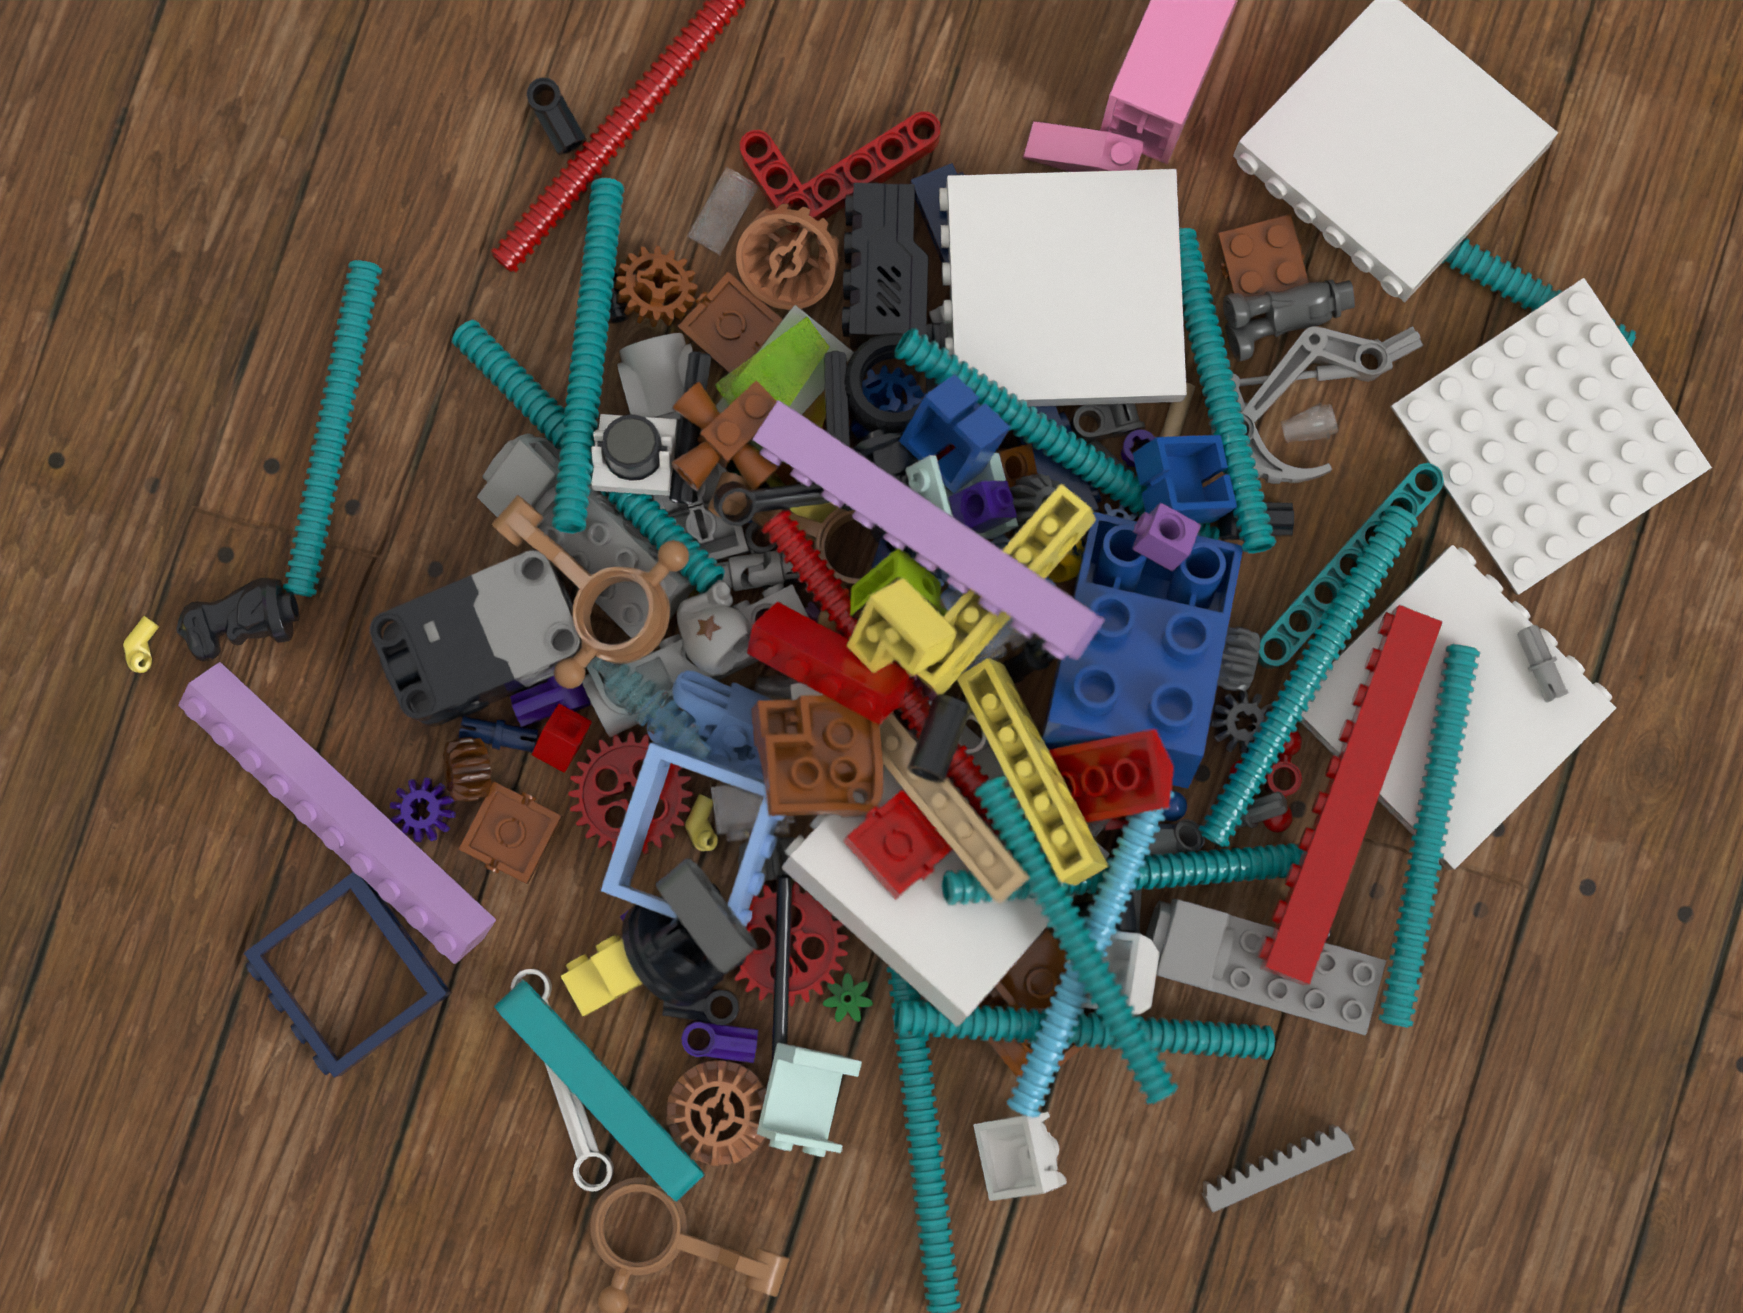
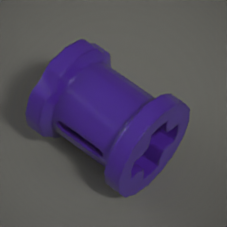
M1135 430L1126 437L1121 457L1123 461L1127 462V466L1135 467L1133 454L1130 452L1134 446L1133 442H1136L1138 446L1146 445L1155 438L1150 432Z

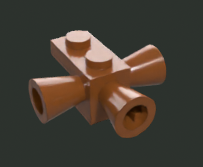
M756 380L720 414L700 381L697 382L674 404L672 409L703 430L697 439L700 445L672 461L671 465L689 486L698 491L717 463L725 468L733 460L751 490L758 489L781 466H777L760 454L761 451L750 444L777 401Z

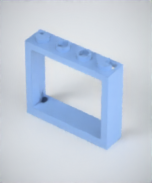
M650 743L601 891L674 919L677 917L665 899L630 887L670 764L673 763L764 796L728 902L729 907L744 927H746L747 922H750L752 918V911L748 910L752 897L759 894L764 882L765 875L761 871L765 859H769L772 856L776 847L777 837L774 836L777 823L778 821H783L785 816H768L764 780L662 743Z

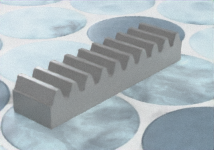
M1331 1124L1329 1125L1328 1137L1321 1131L1315 1132V1143L1306 1137H1302L1301 1149L1289 1143L1287 1144L1286 1156L1281 1151L1275 1149L1273 1150L1272 1162L1264 1156L1259 1157V1168H1256L1250 1162H1246L1245 1174L1242 1175L1237 1169L1233 1168L1231 1169L1230 1181L1221 1174L1217 1175L1216 1187H1213L1208 1181H1204L1202 1196L1208 1209L1213 1213L1354 1150L1348 1134L1343 1132L1338 1126Z

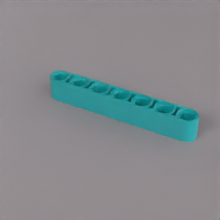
M1430 463L1419 464L1395 487L1260 638L1259 658L1257 661L1260 666L1267 669L1280 667L1305 643L1315 629L1320 626L1321 619L1328 617L1326 611L1328 608L1332 609L1334 607L1332 601L1334 598H1339L1338 590L1345 588L1344 580L1347 577L1351 578V576L1341 571V558L1349 557L1356 562L1358 557L1364 556L1362 553L1363 548L1370 546L1365 540V532L1369 529L1374 530L1377 526L1381 527L1380 519L1388 515L1386 509L1392 502H1401L1408 512L1417 517L1443 487L1444 476L1439 467ZM1417 474H1425L1431 479V491H1422L1416 486L1415 477ZM1325 585L1331 590L1333 596L1329 604H1322L1315 598L1314 591L1316 586ZM1292 613H1300L1306 618L1308 624L1304 632H1296L1291 628L1289 618ZM1267 641L1279 643L1282 648L1280 660L1275 661L1267 658L1264 653V645Z
M522 979L494 1006L507 1023L674 1201L677 1202L705 1176V1173L697 1163L689 1157L680 1145L678 1146L673 1141L670 1134L525 980Z

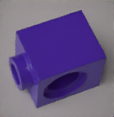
M980 481L948 497L953 517L976 533H985L1017 518L1013 496L1007 481Z

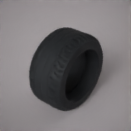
M886 333L869 339L854 352L846 367L847 373L845 374L844 383H846L845 390H847L846 395H848V408L856 421L870 432L887 429L891 433H904L920 405L919 403L912 409L904 412H886L873 406L863 394L862 382L866 373L881 361L897 359L895 357V349L904 335L902 333ZM927 378L928 389L926 394L938 386L935 384V378Z

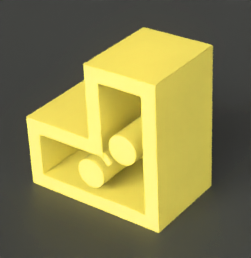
M902 578L870 596L847 647L872 673L897 660L913 676L945 657L957 631L918 591Z
M614 935L596 945L595 947L599 953L593 955L591 959H588L587 955L584 954L566 964L568 972L561 975V978L582 1016H587L643 984L628 961L623 939L619 935Z

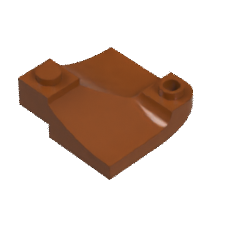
M801 695L797 700L757 701L751 708L754 747H757L761 762L768 816L838 814L841 817L865 816L871 809L879 805L883 794V758L879 725L824 695ZM853 792H860L864 797V802H856L853 798Z
M1047 928L1041 932L978 1004L979 1009H982L984 1005H989L991 1010L996 1006H1001L1003 1010H1006L1007 1007H1013L1015 1011L1019 1008H1025L1029 1012L1033 1008L1041 1013L1043 1009L1051 1008L1053 1003L1050 1002L1051 996L1056 997L1057 991L1055 986L1061 985L1062 980L1059 977L1061 973H1066L1067 969L1064 965L1068 961L1065 958V955H1067L1066 951L1060 949L1058 941ZM1092 1008V1012H1091V1013H1096L1095 1011L1098 1010V1009H1093V1008ZM989 1037L987 1041L1015 1076H1022L1024 1071L1021 1070L1023 1064L1027 1065L1029 1061L1026 1055L1033 1051L1031 1044L1027 1040L1023 1043H1017L1016 1039H1013L1011 1042H1005L1004 1038L996 1042L992 1040V1037ZM1072 1043L1068 1049H1063L1062 1053L1065 1057L1063 1060H1059L1057 1065H1063L1086 1044L1082 1047H1076Z

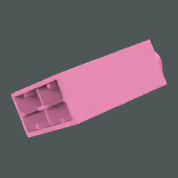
M1151 0L1110 93L1100 131H1107L1143 141L1144 146L1141 154L1168 164L1238 0Z

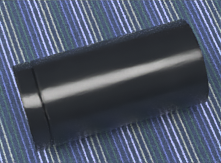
M934 696L907 767L912 774L935 783L945 782L970 715L971 707L950 696Z

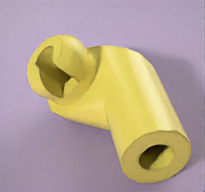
M146 616L142 617L123 643L127 665L132 671L138 673L147 672L152 665L148 641L159 628L156 623Z
M701 794L698 795L685 822V828L693 846L699 851L704 852L715 849L718 844V837L708 821L716 801Z

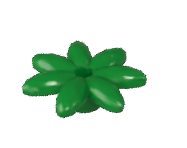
M846 973L843 978L842 987L837 983H827V987L835 996L824 1000L823 1006L837 1007L835 1012L836 1022H840L847 1014V1011L854 1021L859 1022L861 1015L858 1006L870 1007L873 1005L870 999L860 996L868 987L867 981L860 982L853 987L852 977L849 973ZM845 995L851 996L850 1002L844 1000Z

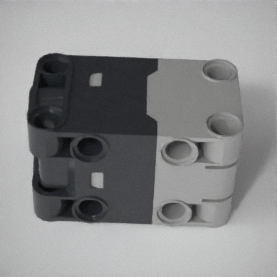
M533 550L524 552L380 613L374 617L370 625L371 638L380 657L381 666L395 693L400 708L410 718L433 727L461 718L463 715L468 716L476 713L494 702L527 688L548 682L547 679L554 676V669L557 663L568 657L573 658L582 648L581 637L577 633L573 622V603L561 574L545 555ZM394 621L385 628L384 635L382 638L381 632L383 626L388 622Z

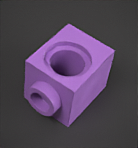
M1160 503L1149 514L1144 512L1138 519L1134 528V533L1138 535L1132 549L1173 571L1189 556L1201 525Z

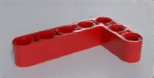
M928 111L915 113L803 185L772 138L762 130H751L742 136L740 154L744 166L773 210H776L781 204H789L790 208L801 205L810 209L809 216L820 221L822 218L827 219L845 207L846 194H853L854 183H883L931 153L940 142L941 125L938 118ZM919 126H927L933 130L934 134L929 139L922 140L917 138L913 132ZM754 144H761L767 148L766 154L759 158L749 156L747 151ZM888 146H896L902 150V155L895 160H890L883 156L882 151ZM856 166H865L871 171V174L866 179L858 180L851 175V170ZM774 175H782L788 181L783 188L774 189L767 184L769 178ZM832 185L839 190V195L832 200H826L819 195V192L823 187ZM794 225L784 226L791 232H797L800 228Z

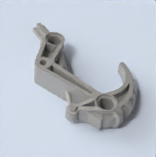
M1312 326L1301 334L1270 376L1240 379L1236 374H1233L1231 380L1236 384V388L1233 391L1238 393L1239 399L1236 402L1241 404L1242 408L1239 413L1244 415V422L1242 424L1246 425V435L1250 438V444L1247 446H1250L1253 450V454L1250 457L1255 459L1256 465L1253 468L1257 469L1259 473L1256 480L1263 478L1266 483L1280 484V482L1299 483L1321 477L1332 471L1329 463L1316 468H1297L1281 462L1265 447L1256 429L1255 423L1295 380L1316 378L1317 381L1349 377L1366 382L1375 380L1378 376L1393 368L1392 362L1423 346L1418 331H1415L1412 326L1381 342L1379 339L1368 340ZM1365 353L1373 355L1377 359L1378 368L1374 370L1365 368L1361 364V355ZM1312 363L1322 365L1316 366L1313 371H1305ZM1263 384L1250 402L1245 403L1239 387ZM1211 429V435H1213V433L1216 430Z

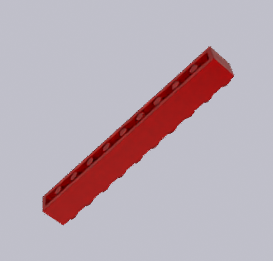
M1398 605L1391 614L1385 612L1378 628V634L1383 635L1379 648L1371 649L1364 669L1370 671L1365 685L1359 683L1351 705L1356 706L1352 721L1349 719L1345 720L1338 740L1343 742L1339 756L1332 755L1325 772V777L1330 778L1325 792H1318L1311 812L1317 814L1312 829L1306 827L1298 845V849L1303 850L1298 865L1292 863L1285 880V885L1290 887L1285 901L1279 899L1271 918V921L1276 923L1272 937L1265 936L1261 944L1258 958L1263 961L1260 969L1302 986L1310 984L1443 621L1402 605Z

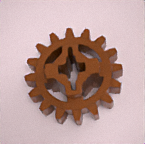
M656 246L652 254H649L645 247H641L638 257L629 253L625 264L621 263L617 272L619 277L616 278L614 288L620 290L616 300L619 303L627 302L624 313L628 315L635 311L638 314L637 323L639 324L645 318H649L652 327L656 328L659 319H663L667 326H671L674 316L682 320L686 314V309H691L695 298L692 296L695 295L698 285L691 282L695 272L693 270L685 271L684 268L687 260L685 258L678 262L674 260L675 251L672 249L667 255H663L660 246ZM666 302H673L669 305L664 306Z

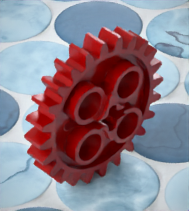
M629 732L627 742L624 743L619 735L616 734L613 736V745L610 747L602 739L599 740L601 752L597 754L587 749V755L591 759L589 764L577 762V766L584 771L583 775L571 776L570 778L579 784L578 790L568 792L569 796L579 798V803L572 806L570 810L571 812H582L583 814L576 822V825L578 827L589 825L590 829L585 837L591 839L598 834L600 836L598 847L601 849L609 841L612 842V853L614 852L622 827L612 828L608 823L607 816L611 809L615 807H622L627 812L630 801L621 799L600 806L598 801L601 798L626 793L627 785L629 784L635 788L638 780L635 776V768L639 762L645 759L650 744L649 734H645L640 743L636 742L633 732ZM673 763L670 764L664 788L659 797L663 800L665 809L660 817L653 818L642 848V852L645 855L649 854V843L654 842L660 849L663 848L661 836L664 834L672 839L676 838L675 833L671 829L674 824L685 827L684 821L678 816L680 812H691V808L682 803L683 799L693 797L694 793L683 790V785L692 781L690 776L679 775V772L684 767ZM606 770L614 771L618 777L617 786L611 791H603L598 785L600 774Z
M797 882L792 887V905L800 909L802 920L798 926L791 928V936L794 935L797 941L793 943V947L807 965L808 970L807 972H802L790 955V963L793 967L792 976L789 978L790 1006H794L797 994H800L806 1003L809 1002V990L812 988L818 994H824L820 984L823 980L830 984L835 983L834 978L829 972L831 969L843 971V967L836 962V957L848 955L847 951L838 948V943L849 939L848 936L837 933V929L844 924L840 920L833 921V914L826 910L819 901L813 899L809 892L806 891L805 894L800 893V886ZM767 884L763 885L764 897L760 898L758 895H753L751 900L753 904L748 909L752 911V918L750 922H747L745 928L749 933L759 927L766 929L771 937L770 944L763 950L755 949L746 957L744 964L740 966L741 971L734 978L736 981L746 977L750 980L745 989L747 993L756 986L760 988V1001L768 993L774 995V977L771 973V967L775 961V932L769 926L765 917L770 914L776 921L777 892L773 893ZM817 937L822 940L824 952L820 958L810 959L804 955L802 945L807 938Z

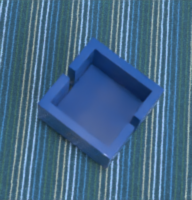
M955 374L924 396L899 440L919 461L929 455H937L953 444L956 448L937 462L943 484L954 494L984 471L1010 429V426L986 403L980 406L977 403L979 397Z
M1221 435L1156 437L1133 453L1139 485L1147 487V490L1141 494L1145 511L1148 514L1162 503L1199 524L1213 523L1237 508L1230 475H1223L1204 488L1202 486V483L1228 468Z

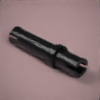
M1044 638L1030 641L1022 652L1003 663L1013 683L1019 682L1035 670L1040 671L1047 668L1053 659L1058 658L1043 648L1046 642Z

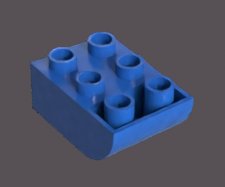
M1093 512L1096 521L1087 532L1072 598L1103 618L1104 621L1078 660L1067 654L1063 660L1058 658L1041 737L1048 750L1156 729L1174 766L1172 785L1188 789L1204 755L1243 552L1242 545L1197 535L1189 556L1171 571L1132 549L1138 535L1134 533L1137 521Z

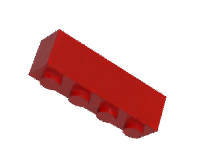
M778 601L752 625L747 649L748 655L877 725H880L903 701L910 675L907 670L894 663H890L872 673L847 647L849 639Z

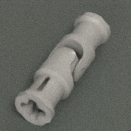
M776 550L763 554L730 557L728 562H721L716 565H720L725 569L722 581L729 588H733L734 591L758 588L765 585L784 584L786 579L800 577L798 572L793 573L791 571L793 566L790 562L785 563L783 559L786 556L783 553L779 554ZM746 568L749 570V576L743 573Z

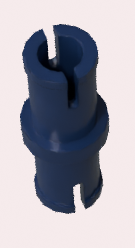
M463 715L462 727L477 730L460 728L459 738H481L484 743L491 744L492 749L500 750L502 746L532 753L536 742L521 740V738L537 741L539 729L534 730L505 724L506 720L502 719L492 722Z

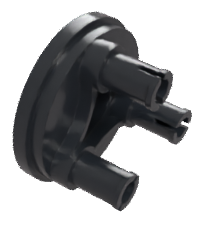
M713 883L714 887L720 893L719 888ZM637 904L628 910L622 926L625 953L637 977L655 996L672 1005L691 1006L704 999L711 992L713 986L724 979L726 973L721 972L714 966L678 917L674 919ZM746 957L742 961H740L736 966H734L731 970H733L737 966H741L742 964H744V962L746 961Z

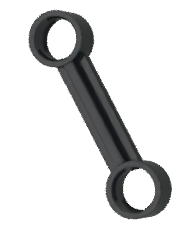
M733 481L721 485L713 497V506L725 523L732 526L746 524L757 512L831 502L821 496L824 488L815 482L810 487L799 483L748 490L742 483ZM735 492L745 493L747 504L740 513L728 515L722 511L723 502L730 494ZM846 503L840 508L846 511L855 510Z

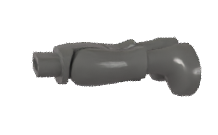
M1333 279L1324 282H1310L1284 291H1267L1264 295L1244 297L1239 293H1231L1223 299L1224 315L1229 322L1225 323L1226 334L1232 353L1238 362L1253 356L1254 342L1258 339L1270 335L1278 337L1288 331L1318 326L1331 320L1332 316L1334 318L1340 317L1341 311L1355 307L1354 290L1350 280L1335 283ZM1265 313L1264 318L1250 320L1253 316Z

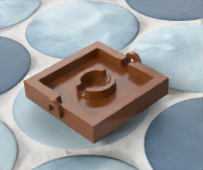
M1291 214L1220 232L1216 235L1223 259V264L1220 265L1222 276L1224 279L1228 278L1231 293H1239L1244 297L1264 295L1267 291L1279 292L1309 283L1303 262L1305 256L1301 251L1302 244L1298 243Z
M728 271L709 293L703 292L695 302L697 306L678 325V329L704 353L709 354L711 359L734 379L744 362L759 351L782 319Z
M493 781L488 797H485L458 850L486 863L484 867L497 874L502 871L525 884H529L563 816L536 803L537 798L525 792H522L520 795Z

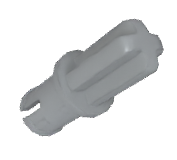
M1532 625L1520 630L1517 636L1530 664V667L1527 669L1529 672L1533 671L1545 702L1568 694L1569 692L1565 688L1554 663L1557 661L1556 656H1551L1540 628L1537 625Z

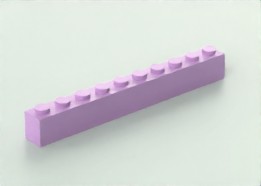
M777 401L752 439L763 447L760 452L762 456L777 466L782 461L792 466L794 469L790 475L808 487L814 481L824 488L821 496L839 508L846 503L856 510L852 515L854 519L869 529H872L877 524L887 531L883 537L886 541L902 551L907 545L918 552L915 560L932 572H935L940 567L950 574L946 580L949 584L965 594L969 589H972L982 597L978 603L997 616L1003 610L1014 618L1010 624L1012 627L1031 638L1034 632L1044 638L1046 642L1043 648L1059 659L1063 660L1067 654L1078 660L1103 623L1104 619L781 401Z
M221 662L188 684L178 704L185 711L186 715L196 721L212 736L218 745L222 746L240 763L244 770L250 772L260 781L272 796L278 798L292 811L301 823L308 826L329 849L340 856L355 874L361 876L372 886L384 901L390 903L441 954L456 964L485 938L496 919Z

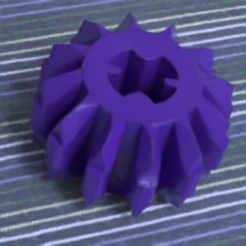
M425 777L420 790L417 781L410 779L408 786L411 793L402 788L396 790L397 795L403 798L402 804L398 802L390 803V808L401 810V814L392 817L391 822L393 824L406 822L401 831L408 836L414 829V842H422L424 832H426L430 841L437 840L436 826L443 832L450 830L448 824L443 822L442 819L443 817L455 818L456 812L445 810L444 806L452 804L454 800L451 796L440 798L446 789V786L442 783L436 785L432 790V779ZM427 800L429 802L427 810L430 812L428 818L420 816L418 820L416 816L419 811L415 806L418 802L426 804Z

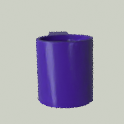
M552 676L544 684L510 696L515 715L521 727L551 717L559 703L574 712L590 706L592 703L583 683L576 688L567 689L560 686L555 677Z
M693 1021L682 1032V1045L687 1053L695 1057L704 1056L754 1063L758 1029ZM695 1028L705 1029L710 1035L709 1044L702 1049L691 1047L687 1041L688 1034Z

